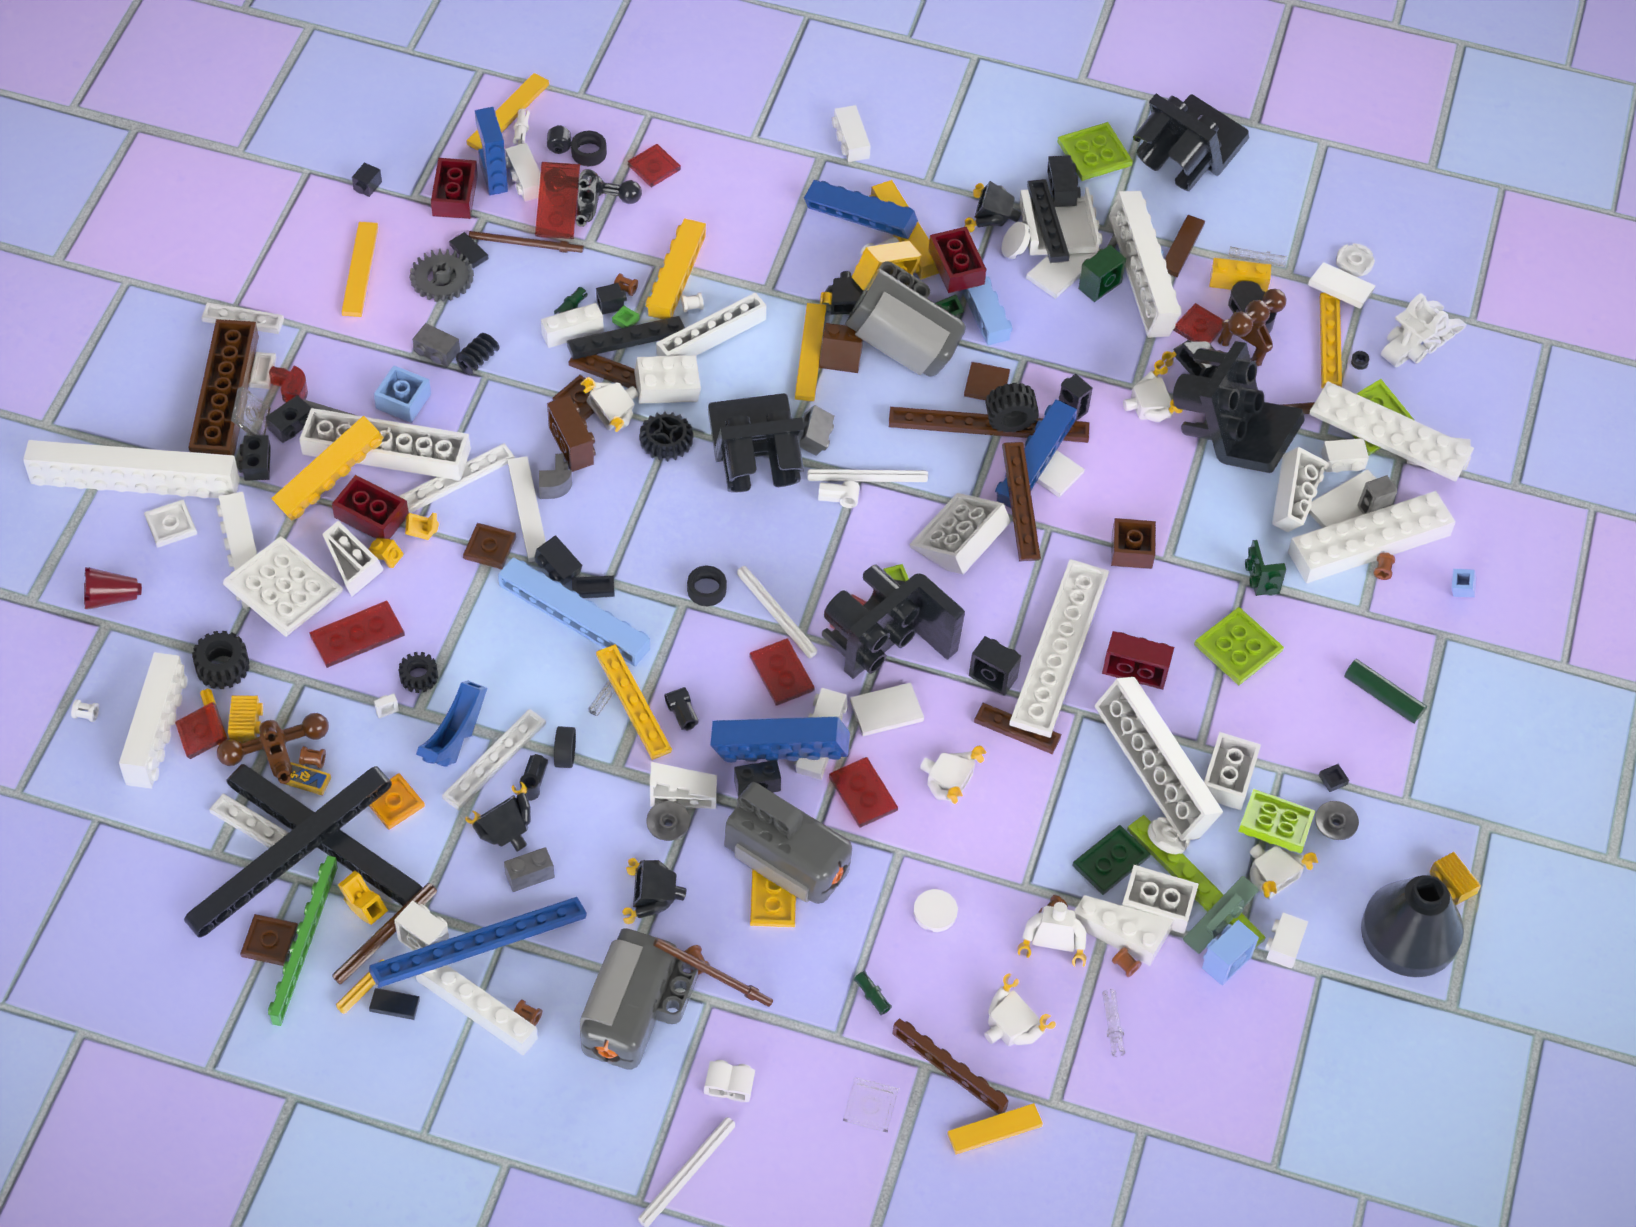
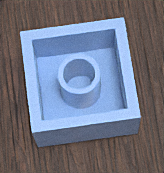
M393 366L374 393L376 409L412 423L431 395L430 382L427 378Z
M1239 920L1233 925L1228 924L1222 931V936L1219 939H1212L1206 947L1208 951L1203 956L1205 960L1202 969L1221 985L1225 984L1252 958L1259 938Z

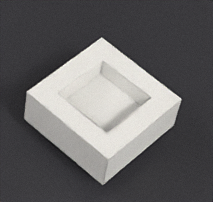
M394 693L384 695L374 701L375 711L379 719L399 711Z

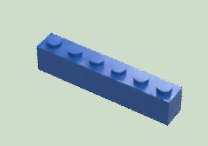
M813 180L804 196L809 209L905 239H909L918 222L915 211L910 207L898 206L894 202H885L875 196L869 197L859 191L853 192L842 186L830 185L826 181Z
M1057 399L1052 405H1048L1044 413L1045 417L1037 422L1033 436L1029 435L1025 442L1026 447L1024 450L1030 490L1033 489L1038 478L1076 421L1077 409ZM1005 474L1006 478L1003 482L1000 481L995 489L997 493L996 501L1004 503L1005 506L1011 508L1007 476Z

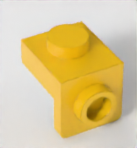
M432 512L429 518L412 513L406 516L405 534L429 540L433 533H436L438 530L437 513Z
M376 538L368 549L378 560H384L389 568H394L403 556L402 550L393 539Z

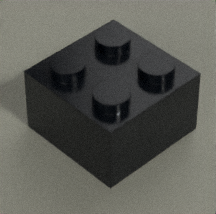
M984 636L972 653L969 677L1005 696L1018 678L1022 655L1018 654L1014 649L1001 645L997 640Z

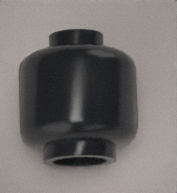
M562 125L549 129L547 133V148L556 154L569 151L571 147V132Z

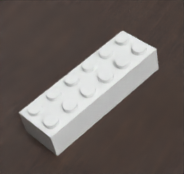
M157 652L153 654L119 761L125 783L128 786L152 789L154 781L158 780V767L160 762L164 761V748L171 738L170 728L176 722V709L181 705L182 689L186 688L188 677L185 676L184 665L181 663L179 655Z

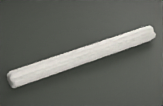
M808 469L807 479L808 481L927 482L928 471Z
M746 566L737 570L739 578L808 658L816 656L817 648Z
M726 1117L641 1213L638 1217V1222L643 1227L650 1226L735 1128L733 1120Z

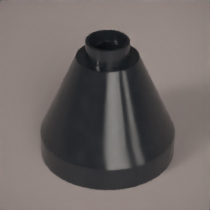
M1429 875L1396 881L1380 888L1369 900L1361 921L1362 938L1372 957L1386 969L1407 977H1426L1445 969L1455 958L1464 934L1461 915L1447 887L1441 880Z

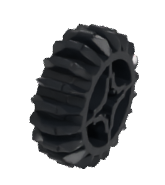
M666 411L662 415L657 412L655 417L650 415L648 420H644L639 434L640 445L645 453L650 454L652 459L657 456L659 461L665 458L667 462L670 458L676 461L677 456L683 457L684 452L688 453L694 438L692 426L688 424L687 418L682 419L681 414L675 416L674 412L667 414Z

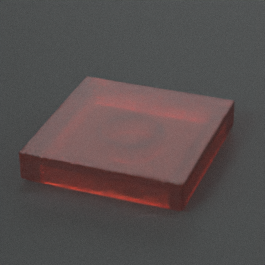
M658 144L628 160V166L651 188L681 170V165Z
M1195 303L1176 323L1173 331L1188 340L1195 342L1206 341L1211 344L1222 332V322L1224 320Z
M214 702L175 721L186 757L189 759L204 753L228 739Z

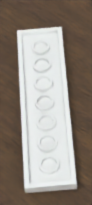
M1329 381L1326 383L1309 414L1455 482L1474 451V447Z

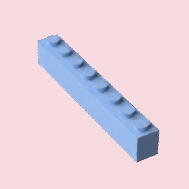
M513 557L498 574L499 586L603 648L616 644L623 659L636 667L650 650V638L646 633L637 631L626 621H620L609 611H604L597 607L594 602L583 599L577 592L566 589L560 582L553 581L546 577L543 572L529 567L526 562L519 561Z

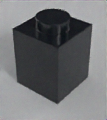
M364 162L352 176L353 190L370 197L382 183L381 170Z
M619 283L596 288V301L602 315L619 311L624 306V301H627L625 290H621Z

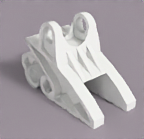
M1420 293L1409 303L1405 311L1395 317L1402 325L1401 327H1395L1388 334L1387 340L1390 343L1384 347L1381 356L1396 368L1408 359L1418 364L1425 358L1427 353H1433L1437 348L1465 329L1467 324L1461 319H1449L1448 314L1442 311L1444 306L1440 302L1434 300L1427 301L1426 296Z

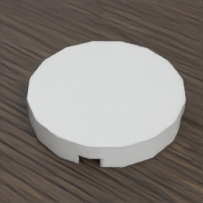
M1016 222L1008 229L1001 246L1002 254L1005 257L1016 259L1018 254L1021 255L1026 250L1031 235L1028 233L1030 227L1027 224Z
M1357 243L1342 246L1336 256L1338 268L1356 277L1367 275L1372 271L1375 263L1372 251L1366 246Z
M1158 817L1157 820H1153L1148 826L1147 832L1151 841L1167 853L1182 854L1190 844V839H1186V841L1180 840L1179 834L1165 817Z
M927 890L920 894L914 903L913 915L915 920L925 930L942 932L953 926L958 914L956 900L943 890Z

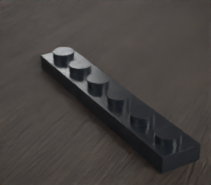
M1047 180L1027 181V188L1050 263L1069 261L1070 255Z
M680 316L567 340V347L574 360L660 341L685 327Z

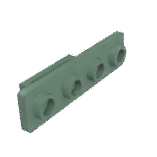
M1241 876L1187 933L1183 941L1197 954H1200L1212 939L1216 938L1218 934L1221 935L1224 928L1233 918L1236 919L1240 916L1244 907L1259 892V889L1245 876Z

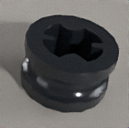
M1356 351L1352 355V366L1358 370L1366 369L1369 365V355L1364 351Z

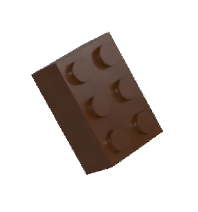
M570 395L548 402V427L561 453L564 454V459L568 462L569 469L574 472L594 465L596 452L593 444H595V438L592 432H588L585 418L580 417L577 403H573Z

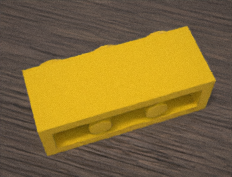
M1213 258L1209 287L1232 290V287L1238 282L1252 281L1259 284L1262 291L1266 292L1271 280V264Z

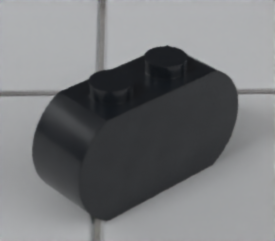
M1238 282L1232 287L1228 306L1233 314L1245 312L1250 302L1254 300L1262 301L1265 291H1262L1259 284L1255 282ZM1270 312V316L1266 321L1265 326L1269 333L1273 329L1277 313Z

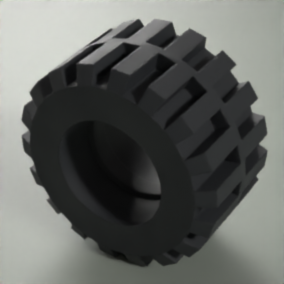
M1007 383L996 387L986 397L985 404L989 423L993 429L999 432L1013 433L1019 430L1022 431L1032 426L1031 424L1035 423L1039 417L1035 392L1029 385Z
M223 630L222 633L213 631L214 634L210 635L208 633L204 635V639L200 638L198 645H195L193 648L192 658L196 674L204 685L210 684V688L215 689L219 687V689H224L226 686L231 688L234 683L239 684L241 678L245 679L247 676L246 672L249 671L250 662L246 645L233 632L228 634L227 631ZM221 656L231 657L224 663H212L214 659Z

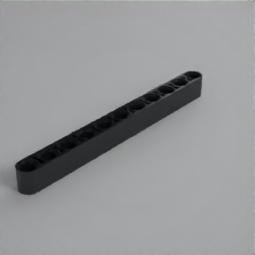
M241 764L226 779V782L234 791L291 830L314 813L307 806L245 764ZM340 829L317 847L327 855L336 857V861L350 871L358 872L363 880L402 907L423 888L412 878Z
M378 766L367 770L189 911L184 918V922L198 938L209 934L386 793L392 785L390 779Z

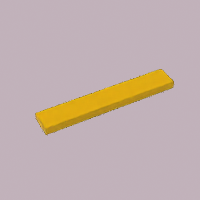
M533 73L495 111L501 133L518 117V110L526 109L549 86V80ZM477 129L466 142L468 146L478 151V149H483Z
M358 223L341 311L342 316L362 317L379 228L378 223Z
M1321 292L1319 296L1321 388H1324L1328 381L1342 387L1340 299Z
M807 303L795 400L815 402L826 305Z
M616 644L596 651V657L650 758L654 760L671 753L672 748Z

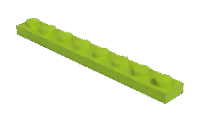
M1142 815L1130 824L1127 831L1171 876L1198 883L1195 900L1207 912L1222 898L1224 894L1183 853L1176 855L1167 853L1151 841L1147 832L1151 821L1145 815ZM1242 913L1236 919L1233 918L1229 923L1233 925L1239 920L1259 938L1256 947L1265 941L1266 937Z

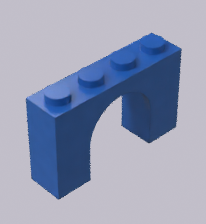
M494 107L474 110L475 122L483 149H478L479 163L489 195L508 192L504 139Z

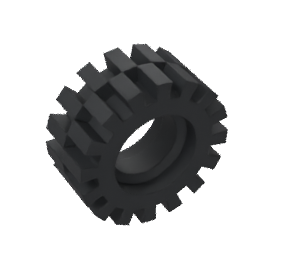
M414 652V656H411L409 653L407 654V659L402 658L398 671L400 682L405 689L408 687L410 692L415 689V693H419V690L422 689L424 693L427 692L426 687L432 689L433 684L436 685L438 679L437 664L430 654L425 657V652H421V655ZM415 668H424L427 671L425 675L420 677H414L410 674Z

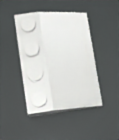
M956 493L909 546L945 570L963 575L1011 521L1004 503Z

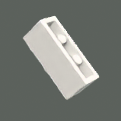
M857 106L835 108L834 117L831 118L833 128L837 130L838 142L841 141L842 154L846 155L848 162L870 159L871 145Z
M524 143L505 148L506 168L510 169L509 173L512 182H516L518 195H522L524 202L546 196L545 181L528 144Z
M597 303L541 319V333L548 348L565 344L567 340L604 332L603 315Z

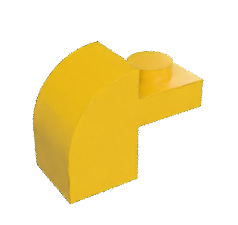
M353 871L338 884L345 896L344 901L364 922L372 925L388 912L380 896L369 890L358 872Z

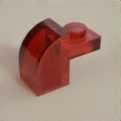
M294 365L291 371L285 368L271 367L269 370L271 384L281 387L283 402H288L296 395L302 400L307 398L306 376L299 367Z

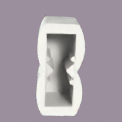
M724 1060L710 1061L704 1094L739 1102H750L755 1070L746 1064L732 1066Z

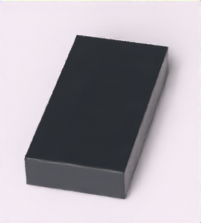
M465 232L449 241V245L459 255L463 254L464 260L468 258L472 268L489 259L488 254Z
M614 575L572 577V590L577 592L582 598L615 597Z
M375 988L369 1011L414 1020L420 996Z

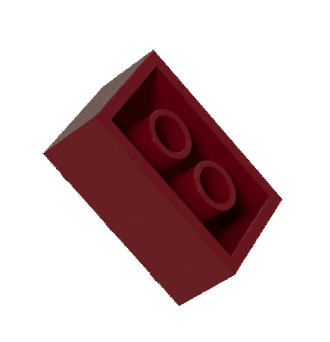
M438 158L431 196L432 216L471 219L478 178L477 160Z
M967 226L930 235L928 250L948 293L985 285L987 269Z
M357 475L350 480L332 502L334 518L375 539H390L409 514L407 500Z
M1112 631L1102 674L1116 678L1135 677L1139 684L1164 690L1175 647L1169 646L1166 643L1150 641L1143 637L1131 636L1124 632Z

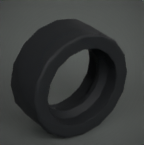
M588 130L577 133L571 141L572 158L582 166L589 167L600 164L607 155L606 139L596 131ZM584 144H594L600 148L593 153H584L578 150Z
M705 565L697 567L689 574L687 592L689 598L694 603L709 607L720 603L725 597L727 580L725 574L720 569ZM701 579H712L719 584V588L713 593H701L695 589V583Z
M558 726L554 742V766L572 768L575 758L576 729L575 727Z

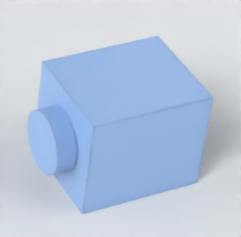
M1453 569V596L1475 598V570Z

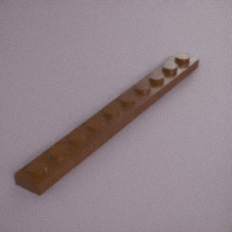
M890 407L888 427L1028 438L1029 435L1033 436L1037 422L1043 420V418H1037V421L1031 424L1032 426L1022 431L1005 433L991 427L988 414ZM1075 421L1063 441L1088 443L1090 422Z

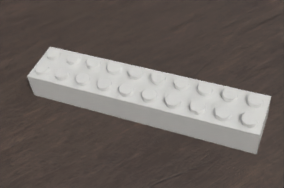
M28 440L23 458L31 484L38 486L50 485L76 487L78 489L89 488L101 491L115 490L119 492H138L141 494L154 493L159 495H178L181 497L219 498L218 496L237 493L240 481L235 456Z

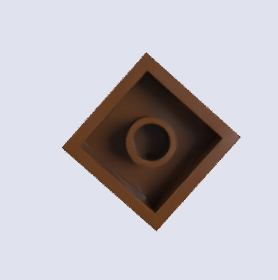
M1115 518L1112 528L1111 566L1152 569L1156 554V521Z

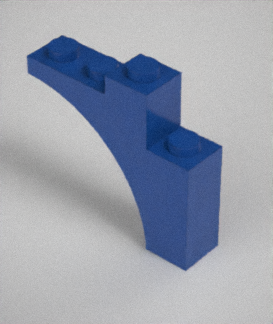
M469 680L461 682L444 720L430 739L418 747L416 755L423 757L422 760L427 763H436L444 767L456 763L464 738L471 737L488 688Z

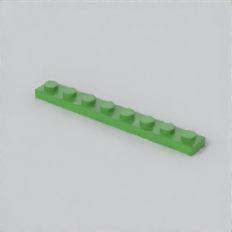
M327 856L325 862L320 864L318 882H314L311 890V895L313 896L311 901L306 903L304 909L305 918L303 922L300 921L297 928V940L292 942L290 959L283 966L284 976L282 981H278L276 985L275 1001L271 1002L268 1008V1015H270L273 1025L281 1026L338 869L336 857Z

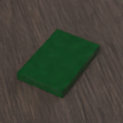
M1118 825L1077 858L1072 866L1104 895L1132 872L1134 865L1140 866L1150 858L1151 854L1121 825Z

